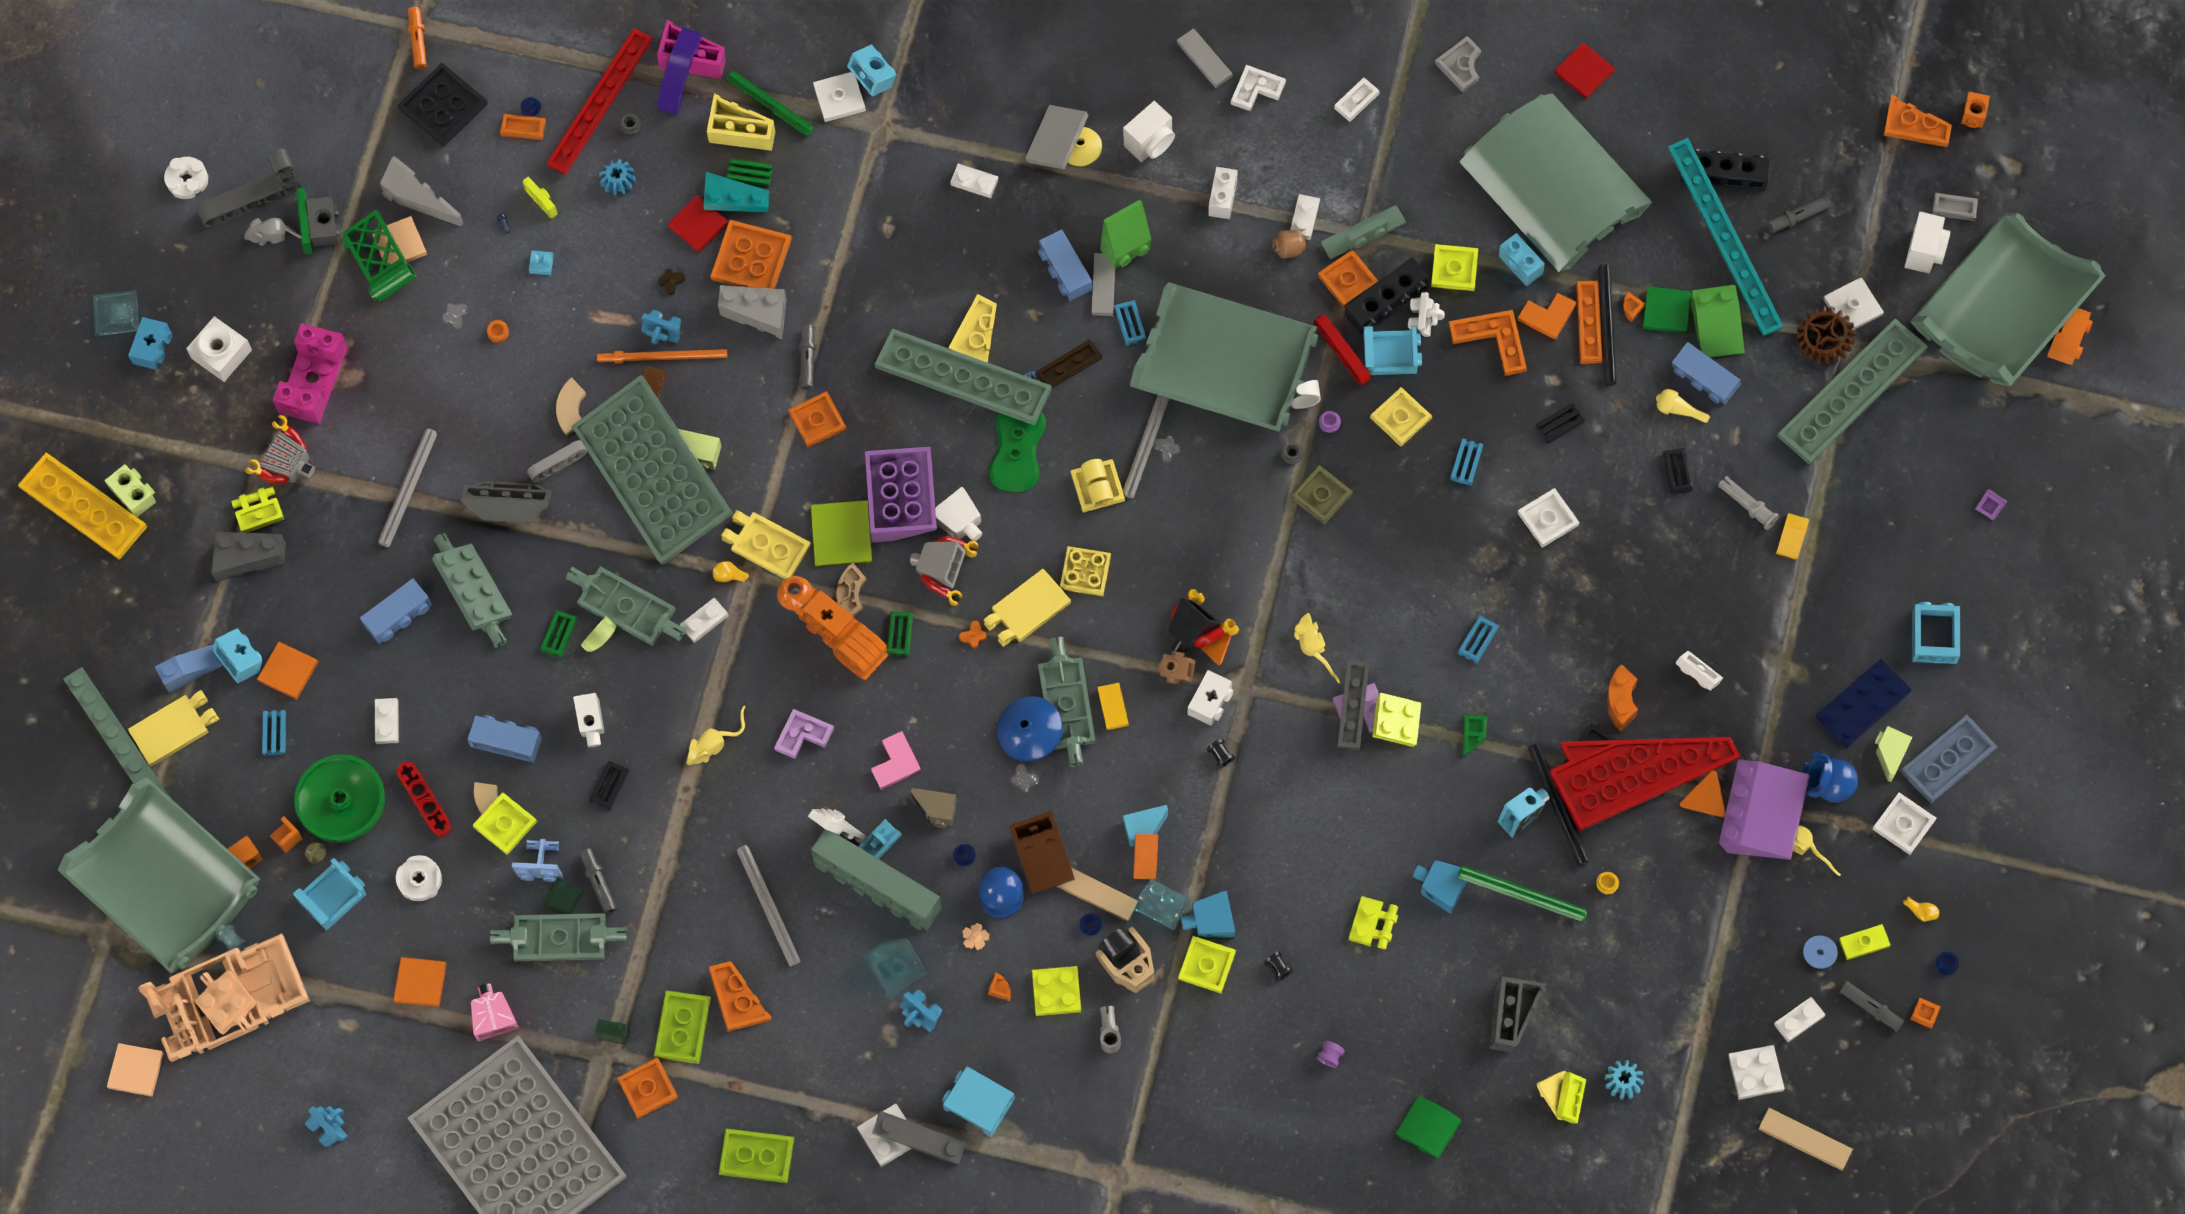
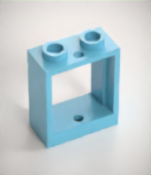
M1920 602L1915 604L1912 611V662L1957 664L1960 658V606H1954L1952 603L1932 605L1929 602ZM1921 615L1952 617V648L1921 646Z

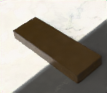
M1089 339L1036 371V376L1041 382L1049 384L1054 388L1101 360L1102 355Z

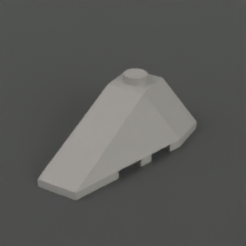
M395 156L391 159L380 182L383 190L382 194L389 201L394 200L399 205L458 226L464 224L461 214L442 197L438 196L436 198L435 193L426 182L421 185L414 176L415 172Z

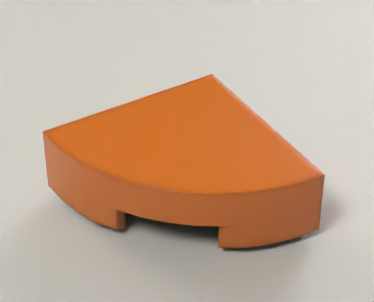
M1627 292L1624 297L1623 311L1627 319L1632 322L1645 307V303L1630 292Z
M995 972L988 995L1010 1002V986L1001 974Z

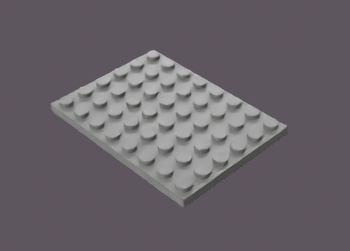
M519 1035L407 1118L479 1214H579L627 1178L626 1174Z

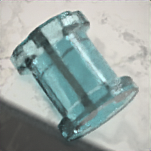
M232 925L225 927L217 935L218 941L223 942L229 951L235 948L241 951L247 944L245 939H241L235 933Z

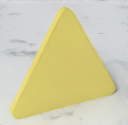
M1560 1071L1537 1083L1541 1097H1544L1555 1116L1566 1071Z

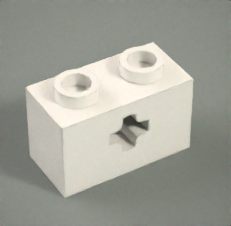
M1216 167L1209 202V216L1230 219L1237 186L1238 170Z
M1208 670L1188 706V715L1212 726L1215 720L1219 721L1224 710L1222 709L1224 702H1229L1234 692L1232 690V681ZM1213 696L1216 697L1215 699H1212L1211 702L1208 701V699H1211Z

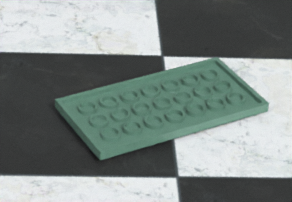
M642 375L572 425L577 436L585 445L588 453L660 564L664 565L733 514Z

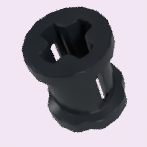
M1224 739L1216 740L1207 747L1208 753H1211L1217 761L1218 768L1227 766L1235 759L1234 755L1230 754L1224 745Z
M1280 951L1275 952L1264 961V965L1269 966L1274 973L1277 982L1285 979L1293 972V969L1288 967L1281 958L1282 954Z

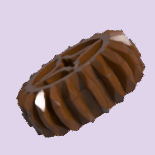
M1825 306L1822 307V312L1815 308V315L1807 312L1806 317L1808 320L1801 319L1802 326L1797 327V332L1800 334L1796 335V339L1801 341L1798 343V347L1803 349V355L1809 354L1810 361L1817 357L1818 364H1821L1822 359H1825L1827 365L1830 364V359H1834V362L1837 363L1839 355L1845 359L1846 354L1844 351H1852L1850 345L1855 344V339L1852 337L1856 336V331L1852 330L1854 323L1849 322L1850 317L1848 315L1843 317L1842 310L1835 314L1834 307H1831L1830 312H1827ZM1829 321V322H1828L1827 324H1825V325H1819V324H1818V323H1820V322ZM1837 325L1844 331L1842 340L1838 339V335L1835 334ZM1810 331L1814 332V335L1817 337L1815 347L1808 340ZM1828 333H1830V337L1825 336V338H1822V334L1827 335ZM1827 346L1835 347L1829 350H1823Z

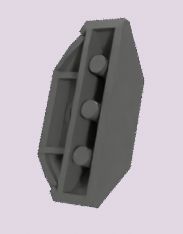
M487 481L474 485H464L461 502L486 521L528 523L548 507L552 491L534 483Z

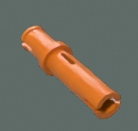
M410 7L407 9L409 16L408 32L411 35L414 69L422 70L427 68L423 37L425 27L422 24L421 8Z

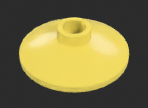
M1083 127L1077 142L1082 141L1084 144L1080 146L1076 143L1068 163L1081 167L1090 165L1101 154L1102 142L1099 135L1087 127Z

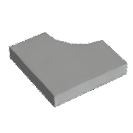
M1466 36L1437 58L1435 64L1463 93L1479 81L1474 64L1477 57L1481 54V49Z

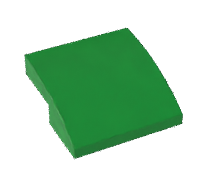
M1418 1096L1396 1135L1398 1138L1417 1146L1420 1151L1439 1159L1462 1120L1441 1106Z

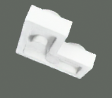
M1246 65L1231 99V105L1251 111L1258 94L1279 100L1286 84V79Z

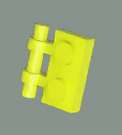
M273 486L266 489L264 487L260 488L258 492L249 495H240L238 499L231 501L234 509L243 508L235 512L242 533H248L284 520L277 498L268 500V497L276 495ZM259 500L262 502L251 507L249 506L250 503Z
M1361 896L1349 940L1371 946L1374 938L1379 940L1378 948L1386 949L1388 942L1392 938L1391 930L1393 924L1397 922L1398 906L1390 904L1388 912L1381 911L1383 902ZM1378 920L1385 921L1381 931L1376 930Z

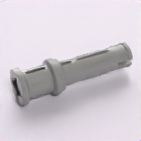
M1728 476L1719 483L1718 487L1748 510L1750 517L1762 523L1765 530H1769L1778 520L1779 515L1777 513L1774 514L1766 508L1763 501L1757 502Z

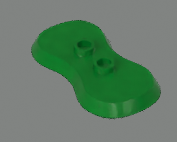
M1041 411L1036 424L1032 425L998 412L995 420L998 448L988 468L989 479L995 487L1004 491H1027L1036 484L1039 477L1036 449L1046 428L1045 415Z

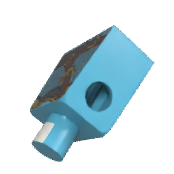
M1532 788L1526 789L1505 804L1497 822L1513 838L1541 814L1545 802L1549 800L1548 793L1543 788L1537 792Z

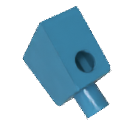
M1437 860L1434 861L1430 870L1418 865L1413 874V878L1424 882L1421 894L1450 914L1467 882L1458 878L1459 866Z
M1227 891L1192 903L1193 915L1181 917L1183 930L1196 928L1198 938H1235V928Z

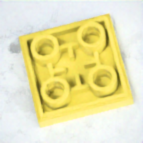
M1068 546L1060 588L1066 591L1103 596L1111 553Z

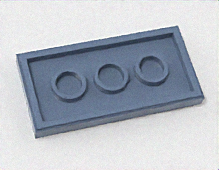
M1966 714L1904 766L1900 772L1932 804L1993 753L1998 746Z

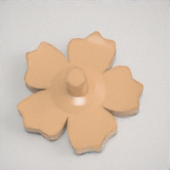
M976 923L971 926V929L966 927L962 931L963 938L966 939L963 942L966 948L973 949L975 945L977 951L982 950L985 946L984 941L989 940L990 934L986 930H982L981 924Z

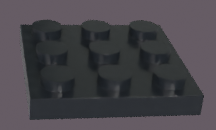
M441 63L397 106L402 113L444 147L488 105V101L446 65Z

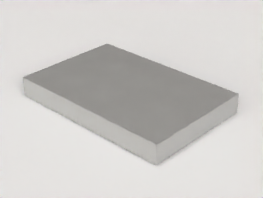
M1049 105L1027 153L1026 161L1028 163L1065 169L1089 116L1087 112Z

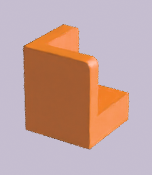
M283 816L281 818L283 825L273 832L270 837L287 853L303 838L299 831Z

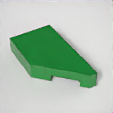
M1464 715L1463 756H1467L1486 740L1487 716Z

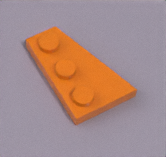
M1891 94L1884 136L1948 147L1951 124L1930 113L1925 114L1916 109V106L1910 103L1906 104Z

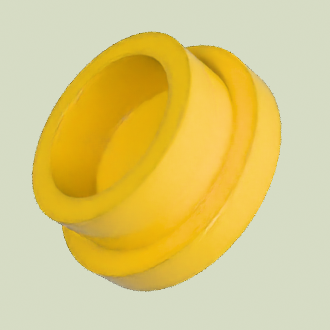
M1603 872L1598 876L1596 886L1601 893L1612 894L1618 889L1619 880L1615 874Z

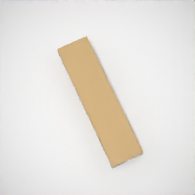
M1073 868L1075 880L1056 886L1126 922H1129L1138 905L1137 900Z
M1771 1108L1768 1109L1758 1129L1843 1171L1853 1150Z

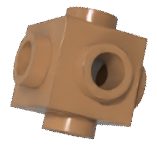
M1172 651L1171 655L1163 654V659L1159 662L1160 676L1167 678L1166 682L1180 684V681L1192 682L1196 660L1184 657L1185 653Z

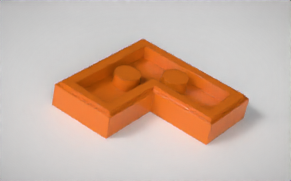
M1557 293L1547 310L1528 300L1518 316V321L1556 340L1576 307L1577 302Z

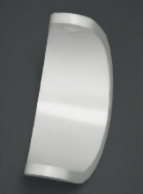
M1311 380L1298 385L1296 391L1301 396L1293 400L1292 407L1294 409H1302L1314 406L1320 402L1321 396L1317 380Z

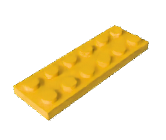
M48 453L42 456L18 484L21 490L119 560L147 528L146 523Z

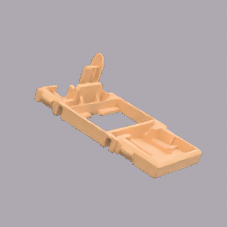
M282 933L259 944L255 943L246 947L243 951H240L238 948L232 949L169 978L171 983L155 987L151 982H148L138 987L139 991L147 998L154 1018L156 1019L165 1014L168 1018L174 1035L168 1038L163 1037L161 1040L171 1062L191 1055L193 1051H198L202 1054L205 1048L211 1050L247 1034L242 1029H239L216 1040L209 1019L206 1016L201 1017L197 1004L194 1002L199 997L191 975L223 962L225 970L232 972L257 1003L245 1017L246 1021L252 1026L249 1032L260 1028L259 1024L261 1023L269 1024L268 1019H271V1017L274 1018L285 1013V1010L289 1011L310 1001Z

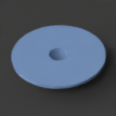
M1825 936L1810 938L1803 948V955L1807 963L1818 969L1831 966L1838 954L1835 943Z

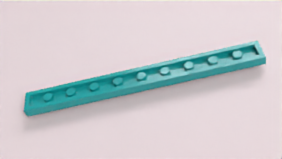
M1686 138L1668 146V150L1762 336L1765 337L1782 329L1783 324L1689 139Z

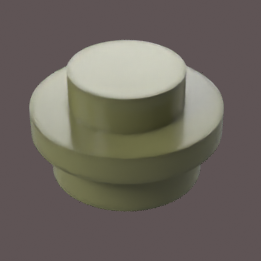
M312 842L307 847L305 856L309 862L316 864L324 859L326 847L321 842Z

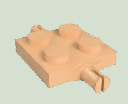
M229 970L215 981L208 972L203 973L204 976L201 975L200 979L207 988L194 1002L219 1033L224 1035L231 1027L239 1025L244 1033L249 1032L252 1026L246 1021L245 1017L257 1004Z

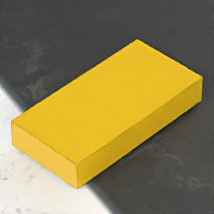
M1114 683L1097 687L1107 731L1129 726L1120 684Z

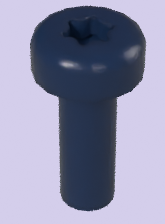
M499 214L496 217L497 221L501 222L505 233H509L510 230L505 220L507 218L506 214Z

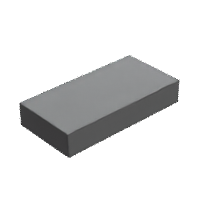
M1935 193L1932 215L1975 221L1978 199Z

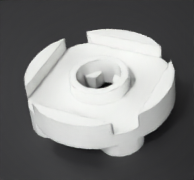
M174 158L165 171L164 180L169 191L175 197L191 199L196 197L195 194L205 190L208 184V173L203 163L196 158ZM185 174L192 176L191 179H187V182H183V178H181Z
M417 855L408 858L402 866L400 865L396 873V883L404 897L413 901H424L437 895L442 883V874L432 859ZM418 873L425 877L421 883L413 880V877H417Z

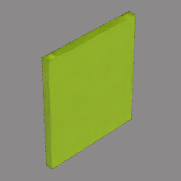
M868 500L811 505L815 567L848 565L852 562L854 564L872 563Z

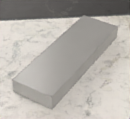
M1194 28L1177 39V44L1215 89L1232 78V72Z
M1094 253L1092 315L1113 316L1115 268L1104 253Z

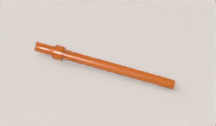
M727 349L632 353L614 351V353L597 354V362H615V364H624V361L728 358Z

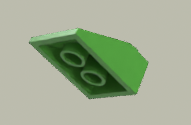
M1141 200L1104 219L1100 250L1106 255L1115 269L1119 266L1124 267L1133 258L1141 257L1148 253L1151 246V235Z
M1729 285L1692 290L1690 305L1699 350L1711 359L1745 354L1736 286Z

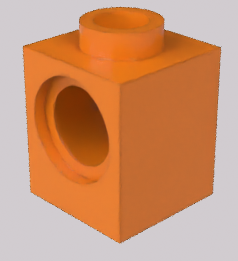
M1968 92L1961 124H1966L1971 128H1982L1990 96ZM1971 110H1977L1979 113L1975 114Z
M248 836L228 848L249 869L263 860Z

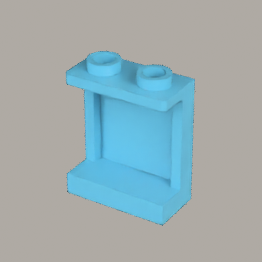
M1373 326L1364 327V362L1370 375L1417 374L1418 366H1422V353L1417 352V346H1421V333L1416 332V326H1412L1409 331L1373 332Z
M335 858L331 860L332 865L303 891L299 888L293 893L296 900L326 931L367 895L363 888L365 886L363 881L357 875L353 878L348 873L350 868L342 860L338 863Z
M966 1067L964 1072L959 1071L954 1080L956 1084L952 1091L948 1090L942 1099L944 1110L947 1112L950 1110L983 1129L984 1134L992 1137L1015 1099L1014 1093L973 1069Z

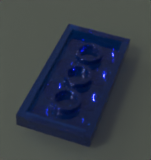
M1880 659L1817 713L1816 718L1847 749L1906 698L1912 689Z

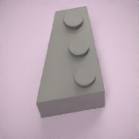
M720 285L718 308L721 316L744 325L748 324L759 331H766L776 335L779 339L783 337L787 302L785 290Z

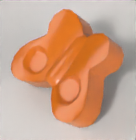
M978 621L971 623L969 631L959 634L960 641L971 644V647L974 649L979 646V641L986 640L987 638L986 632L981 631Z

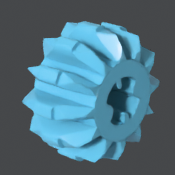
M1625 1060L1623 1066L1619 1061H1616L1615 1068L1609 1066L1608 1072L1610 1074H1606L1604 1077L1606 1081H1609L1605 1086L1606 1089L1614 1088L1611 1095L1615 1096L1618 1092L1620 1093L1619 1098L1621 1100L1624 1099L1625 1094H1627L1629 1099H1632L1633 1092L1639 1094L1641 1091L1639 1086L1644 1084V1080L1640 1079L1643 1072H1635L1637 1064L1629 1067L1628 1060ZM1621 1076H1625L1624 1079L1627 1077L1629 1079L1628 1083L1620 1082Z

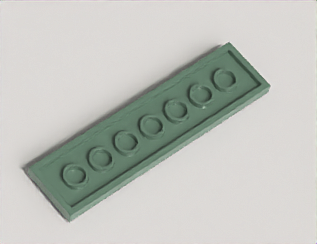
M1894 319L1778 433L1777 437L1810 465L1927 350L1928 346L1897 319Z
M895 329L891 330L875 362V368L1032 425L1036 424L1052 390V386Z

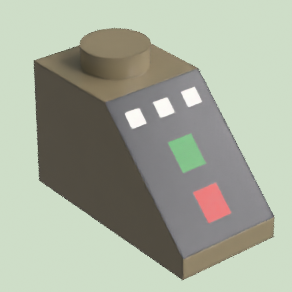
M916 788L911 789L913 801L931 824L938 828L953 826L957 804L956 794Z

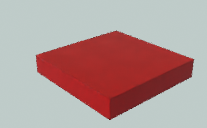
M1583 42L1555 69L1554 73L1584 99H1587L1615 72V68Z
M696 195L667 225L675 234L700 253L728 225V221L715 210H704V200Z

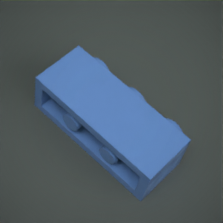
M1063 230L1039 240V256L1042 261H1047L1049 265L1048 271L1053 279L1057 278L1059 282L1058 288L1063 296L1066 295L1069 301H1072L1093 290L1092 280Z
M1689 342L1686 343L1672 361L1673 372L1681 378L1687 377L1692 381L1690 384L1699 391L1705 390L1709 393L1708 397L1717 404L1721 402L1725 405L1741 385L1738 377Z
M412 578L361 616L360 620L376 642L380 644L390 640L400 628H406L416 616L425 614L432 604L426 593Z
M475 715L468 736V742L470 747L534 763L542 737L538 729L532 726H525L524 728L516 726L517 724L512 721L504 720V722H500L488 715H483L482 717Z

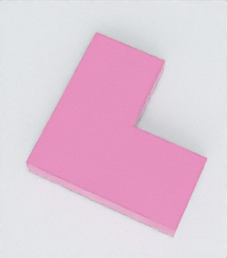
M902 731L882 740L891 760L871 768L880 790L921 772V768Z

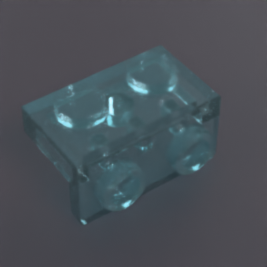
M1151 879L1140 894L1135 909L1175 930L1179 919L1189 907L1191 899Z

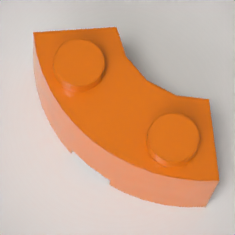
M2077 308L2055 334L2047 357L2069 365H2073L2074 359L2079 360L2083 347H2080L2084 332L2089 333L2093 321L2089 320L2091 312Z
M1622 664L1612 676L1607 694L1608 714L1619 732L1636 718L1638 711L1631 695L1636 687L1637 678Z

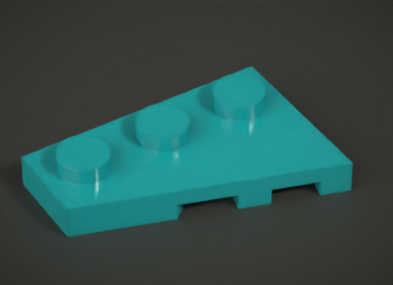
M706 172L704 210L768 213V190Z

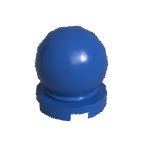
M1815 752L1811 754L1813 758L1809 763H1804L1801 773L1809 774L1810 776L1806 795L1814 798L1820 796L1831 803L1843 802L1854 795L1858 787V774L1854 766L1843 759H1831L1829 755Z
M995 867L982 876L978 888L979 901L988 915L994 918L1005 919L1021 909L1024 902L1023 884L1020 877L1014 871L1006 867Z

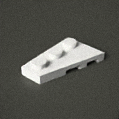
M823 808L821 810L812 809L808 815L809 818L824 829L839 835L843 834L851 840L854 838L859 843H862L867 837L844 820L845 816L835 809L834 811Z

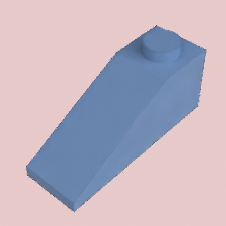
M214 644L174 656L155 666L169 694L223 666L213 652Z

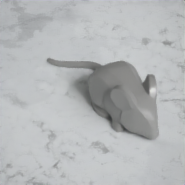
M257 218L251 222L244 235V239L254 243L259 242L260 246H263L268 241L273 244L284 241L285 231L298 238H301V235L289 226L284 225L280 218H270L264 222Z

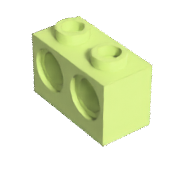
M125 464L109 476L105 482L130 513L138 517L156 503L153 497L155 492L148 483L143 485L140 481L142 477L134 468L130 470ZM124 480H130L128 484L121 485ZM143 495L140 500H134L136 496Z

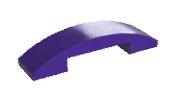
M685 27L680 31L662 80L658 109L678 115L684 97L682 92L694 54L698 53L703 37L702 33Z

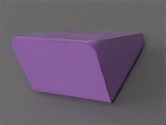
M1987 490L1975 509L1994 521L2007 503V500L1993 491Z

